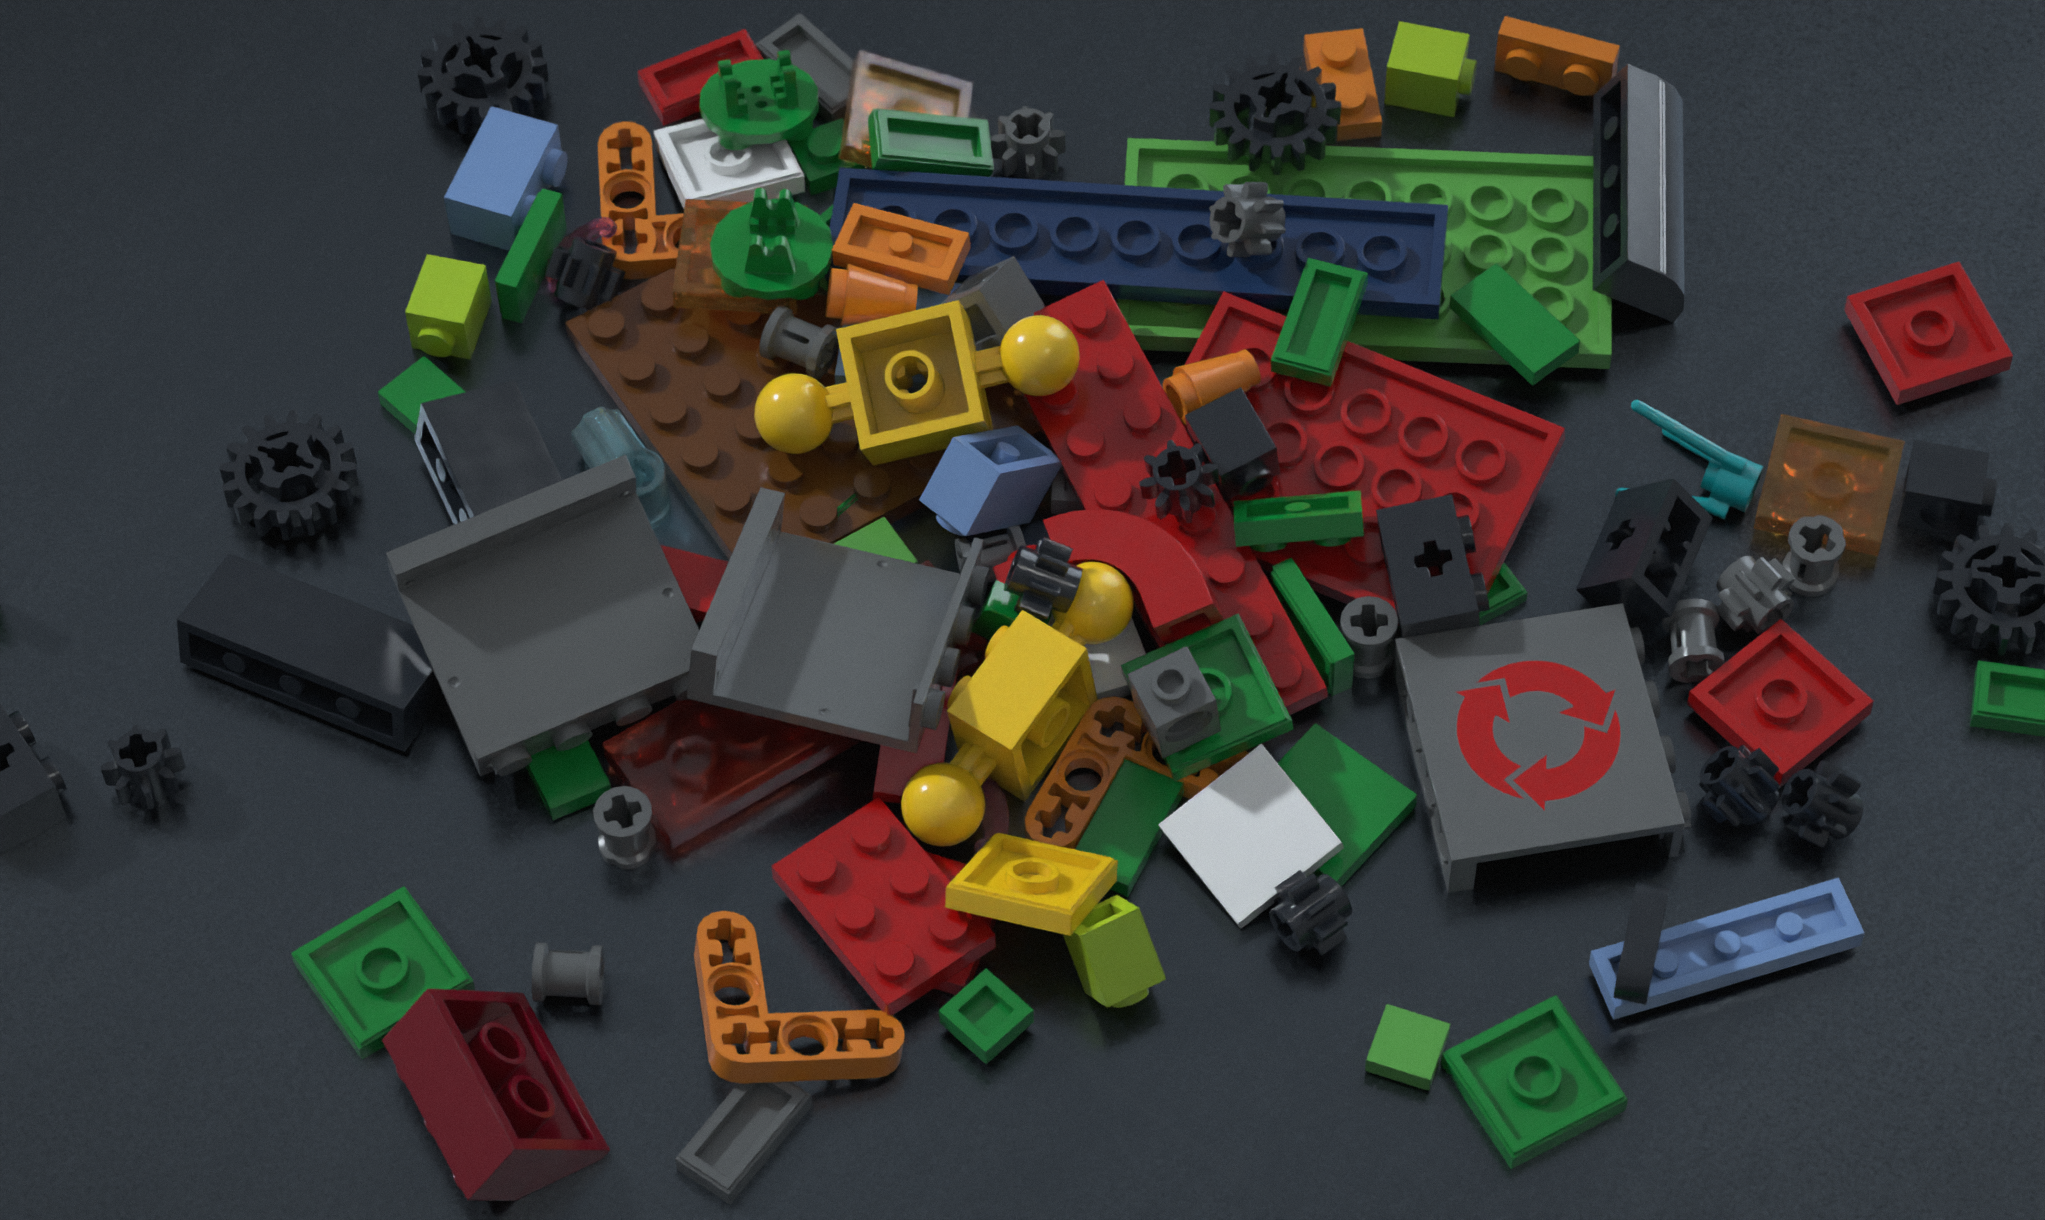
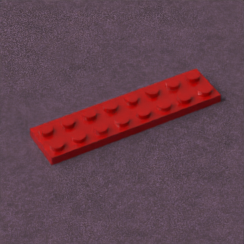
M1105 281L1097 282L1034 312V316H1049L1064 323L1074 334L1079 346L1080 359L1078 369L1070 383L1062 390L1047 396H1031L1020 393L1051 451L1062 461L1061 469L1078 498L1082 509L1113 510L1135 515L1154 523L1179 541L1191 555L1210 585L1224 619L1239 613L1289 715L1327 698V687L1250 546L1236 547L1234 517L1216 484L1208 486L1213 491L1215 506L1210 508L1202 505L1198 511L1192 514L1191 523H1186L1183 516H1175L1170 513L1160 520L1157 518L1155 509L1157 498H1142L1139 482L1151 477L1146 471L1144 457L1146 455L1157 457L1163 450L1167 449L1168 440H1173L1176 446L1191 449L1194 444ZM1185 477L1173 480L1174 486L1186 483ZM1132 590L1134 606L1156 648L1165 646L1152 626L1142 597Z

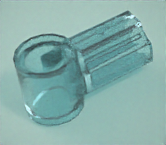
M601 406L584 414L580 424L571 431L574 446L590 468L626 455L636 476L637 496L652 528L658 527L666 521L671 512V499L662 458L656 452L646 449L618 409L609 410Z

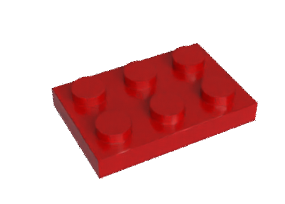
M879 797L771 866L774 881L878 1007L888 1016H893L996 948L995 933L979 915L945 908L946 886L951 881Z

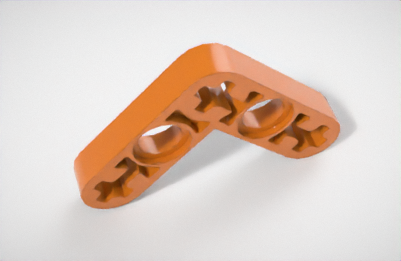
M619 122L606 128L599 136L598 141L603 245L617 251L613 267L626 272L623 279L653 278L671 268L702 274L716 273L712 264L710 241L716 225L731 210L689 220L686 213L657 215L654 155L650 133L643 126L634 122ZM632 147L633 170H621V148ZM626 191L638 192L645 198L640 205L630 209H623L612 203L618 194ZM624 230L636 231V253H624ZM688 235H699L708 241L705 248L694 253H685L675 247L679 239Z
M1116 696L1104 697L1095 701L1086 710L1027 811L1025 817V839L1076 849L1125 759L1173 778L1167 765L1159 763L1152 755L1157 747L1138 714L1134 702ZM1115 722L1124 724V732L1116 730L1111 737L1102 735V727L1110 728ZM1146 732L1141 751H1135V741L1141 743L1142 734ZM1243 751L1202 769L1198 777H1195L1196 772L1178 780L1184 783L1183 796L1189 799L1193 798L1249 753ZM1077 768H1090L1099 773L1102 781L1091 790L1080 791L1069 786L1065 779L1071 771ZM1061 804L1067 807L1065 832L1057 831L1052 838L1043 836V827L1052 828L1061 815Z
M730 911L711 913L699 923L694 960L708 1060L712 1070L720 1078L734 1083L868 1079L884 1077L896 1070L901 1061L905 1032L901 1023L894 1016H888L884 1011L877 1010L768 1014L757 935L753 924L746 917ZM719 940H728L730 948L734 949L732 962L722 964L723 952ZM735 987L745 991L749 995L750 1000L742 1005H727L721 1002L715 996V993L722 988ZM809 1037L819 1041L825 1050L818 1055L804 1056L796 1053L789 1043L796 1038ZM838 1039H843L842 1050H845V1052H837ZM864 1039H875L877 1046L882 1049H871L868 1040ZM768 1041H777L776 1054H770L771 1043H768ZM731 1044H743L745 1052L749 1054H737V1049Z

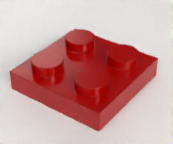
M1960 261L1847 296L1844 311L1896 405L2010 370L2013 354Z
M1780 619L1690 690L1687 705L1731 745L1737 748L1744 745L1751 753L1760 748L1778 766L1779 770L1772 778L1781 787L1788 782L1792 775L1804 769L1871 714L1874 700L1787 623Z

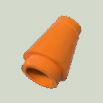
M847 264L846 270L831 268L826 301V317L840 319V325H854L914 311L917 304L918 285L908 284L905 281L851 264Z
M1243 349L1237 353H1230L1175 367L1173 376L1163 380V389L1182 424L1186 425L1185 415L1240 387L1246 393L1251 387L1260 384L1261 375L1253 356Z

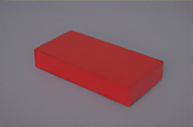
M746 29L638 71L639 85L663 126L700 112V91L708 79L718 72V61L730 59L731 65L746 60L763 59Z

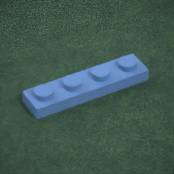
M1836 878L1662 930L1646 1005L1613 998L1624 941L1591 951L1589 965L1614 1020L1861 946L1864 930L1840 879Z

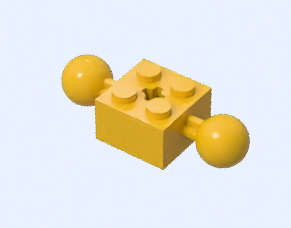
M956 300L836 329L847 382L825 387L818 380L804 374L791 373L779 376L770 381L760 392L755 405V423L760 435L770 446L789 454L805 453L817 448L829 436L834 423L851 419L855 420L860 450L873 466L947 449L953 437L993 430L985 388L1009 382L1018 391L1031 396H1047L1062 390L1070 383L1078 369L1080 359L1079 346L1074 334L1064 323L1049 316L1035 315L1023 318L1013 324L1005 333L1000 346L977 351L970 318L960 301ZM922 374L927 383L921 390L915 393H909L908 390H905L913 386L912 376Z
M1085 562L1075 565L1082 568L1083 571L1079 587L1068 611L1062 613L1051 609L1055 622L1050 627L1022 610L1010 627L1004 625L993 635L986 648V659L973 677L967 675L957 683L948 700L947 714L958 753L950 763H935L917 771L909 779L902 794L901 809L903 819L909 830L918 839L930 845L945 847L959 844L972 836L980 826L985 813V797L981 786L986 779L1024 802L1033 792L1065 748L1086 710L1098 700L1088 651L1084 646L1086 644H1102L1116 638L1127 627L1131 619L1134 607L1133 593L1128 581L1118 570L1100 562Z

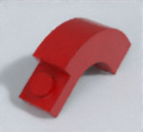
M1101 509L1072 511L1043 520L1051 540L1073 548L1068 563L1078 565L1085 562H1100L1115 568L1125 577L1131 589L1142 597L1152 626L1164 645L1224 620L1210 585L1191 555L1179 541L1154 523L1125 512ZM1029 545L1026 547L1035 550L1037 545ZM1017 550L1008 556L1006 562L992 567L996 579L1004 584Z

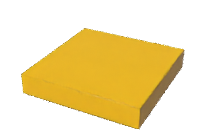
M997 832L946 886L945 908L1070 936L1117 881L1118 860Z

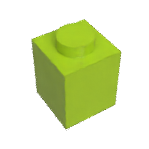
M1399 21L1387 64L1384 104L1454 117L1460 94L1471 95L1476 76L1477 60L1467 59L1470 34Z
M430 254L426 255L405 311L412 348L423 350L427 354L436 357L450 355L471 360L492 303L486 265Z
M1118 895L1098 903L1070 936L1063 934L1085 993L1107 1008L1110 1006L1120 1008L1135 1004L1149 994V987L1166 980L1140 908Z

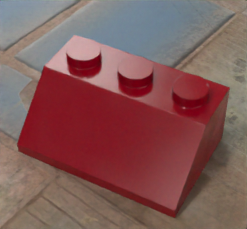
M427 989L382 1039L396 1065V1071L400 1079L406 1084L424 1118L427 1130L435 1138L453 1172L456 1184L463 1191L467 1200H518L603 1159L610 1151L524 993Z

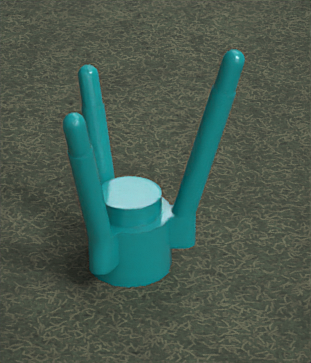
M1638 399L1631 403V409L1662 428V433L1665 437L1709 461L1700 488L1711 492L1709 498L1692 496L1709 514L1725 519L1730 507L1743 512L1747 510L1761 478L1764 466L1726 451ZM1618 488L1615 491V496H1617L1618 491L1626 490L1629 488Z

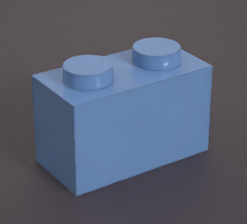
M491 106L444 196L450 234L510 250L537 193L542 188L549 190L551 186L557 187L564 177L567 167V153L562 151L558 125Z
M1018 425L953 437L919 500L937 514L936 520L942 527L960 536H970L1030 523L1061 468L1062 461L1059 460L1056 454Z

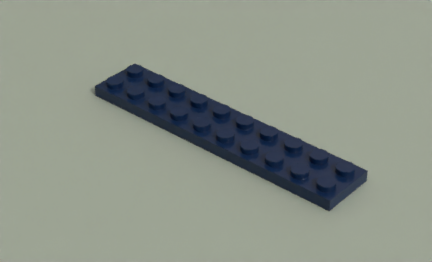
M840 168L830 231L834 246L853 203L968 232L971 248L955 283L962 284L969 276L1014 256L1037 294L1070 296L1104 280L1114 299L1217 305L1224 291L1264 308L1281 310L1290 309L1307 259L1312 258L1368 273V286L1357 313L1359 315L1439 320L1448 205L1267 194L1269 197L1283 200L1284 202L1282 207L1285 213V234H1281L1277 240L1270 243L1272 246V253L1270 255L1227 256L1229 243L1212 239L1211 235L1213 232L1210 227V206H1213L1220 198L1225 197L1223 191ZM832 259L828 273L825 275V280L829 281L831 268L845 270L846 268L834 265Z

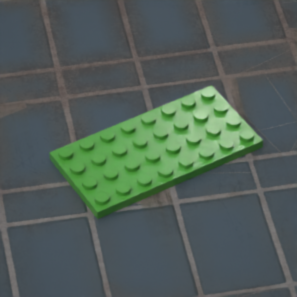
M1128 138L1125 185L1223 191V186L1226 184L1265 182L1268 183L1267 194L1448 205L1439 320L1357 314L1348 338L1349 342L1399 361L1510 365L1449 308L1451 294L1497 263L1580 340L1579 353L1560 367L1610 369L1612 356V298L1593 291V156L1325 146V157L1321 161L1306 155L1305 170L1298 171L1291 162L1282 164L1280 175H1274L1270 163L1262 162L1260 167L1255 172L1249 171V158L1246 156L1231 162L1227 159L1228 144L1216 146L1214 141ZM1118 299L1117 302L1142 350L1192 352L1216 306ZM1269 309L1284 316H1287L1289 311L1281 309Z

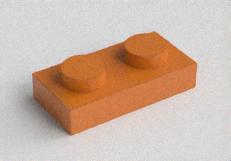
M1504 16L1497 37L1494 71L1511 75L1519 80H1531L1562 88L1576 95L1593 97L1596 92L1616 75L1620 46Z
M1363 28L1304 35V54L1308 71L1318 66L1322 69L1321 84L1334 82L1336 85L1335 100L1341 102L1340 125H1338L1337 141L1381 136L1382 118Z
M853 203L832 248L833 264L843 268H847V264H851L905 281L908 284H916L919 288L950 295L971 248L968 232Z

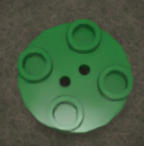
M790 50L778 51L777 60H746L731 65L730 59L718 61V72L708 79L700 91V114L709 130L718 135L720 145L733 151L746 149L752 144H772L785 139L789 141L803 140L811 135L813 120L819 112L818 87L807 72L791 63Z
M763 188L755 189L753 201L731 210L716 225L710 241L713 269L721 279V287L725 293L736 298L748 296L764 300L783 298L808 299L818 292L820 280L828 273L833 259V242L830 228L818 213L800 203L794 202L792 193L788 189H781L778 199H768L767 192Z

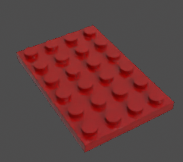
M1223 291L1185 365L1230 353H1237L1243 349L1253 356L1260 371L1261 382L1251 387L1245 395L1277 447L1280 474L1274 476L1271 483L1260 492L1250 496H1241L1239 494L1225 501L1233 517L1234 501L1361 490L1364 536L1352 537L1351 541L1339 546H1319L1311 540L1288 542L1285 548L1277 551L1259 552L1252 550L1261 568L1271 573L1272 566L1292 558L1313 591L1345 604L1352 602L1356 598L1366 596L1378 597L1387 601L1395 609L1379 538L1376 510L1452 494L1457 517L1469 515L1473 530L1476 552L1466 554L1470 574L1482 572L1488 594L1565 440V428L1347 341L1331 387L1271 372V358L1287 316ZM1438 565L1428 567L1431 577L1442 575Z

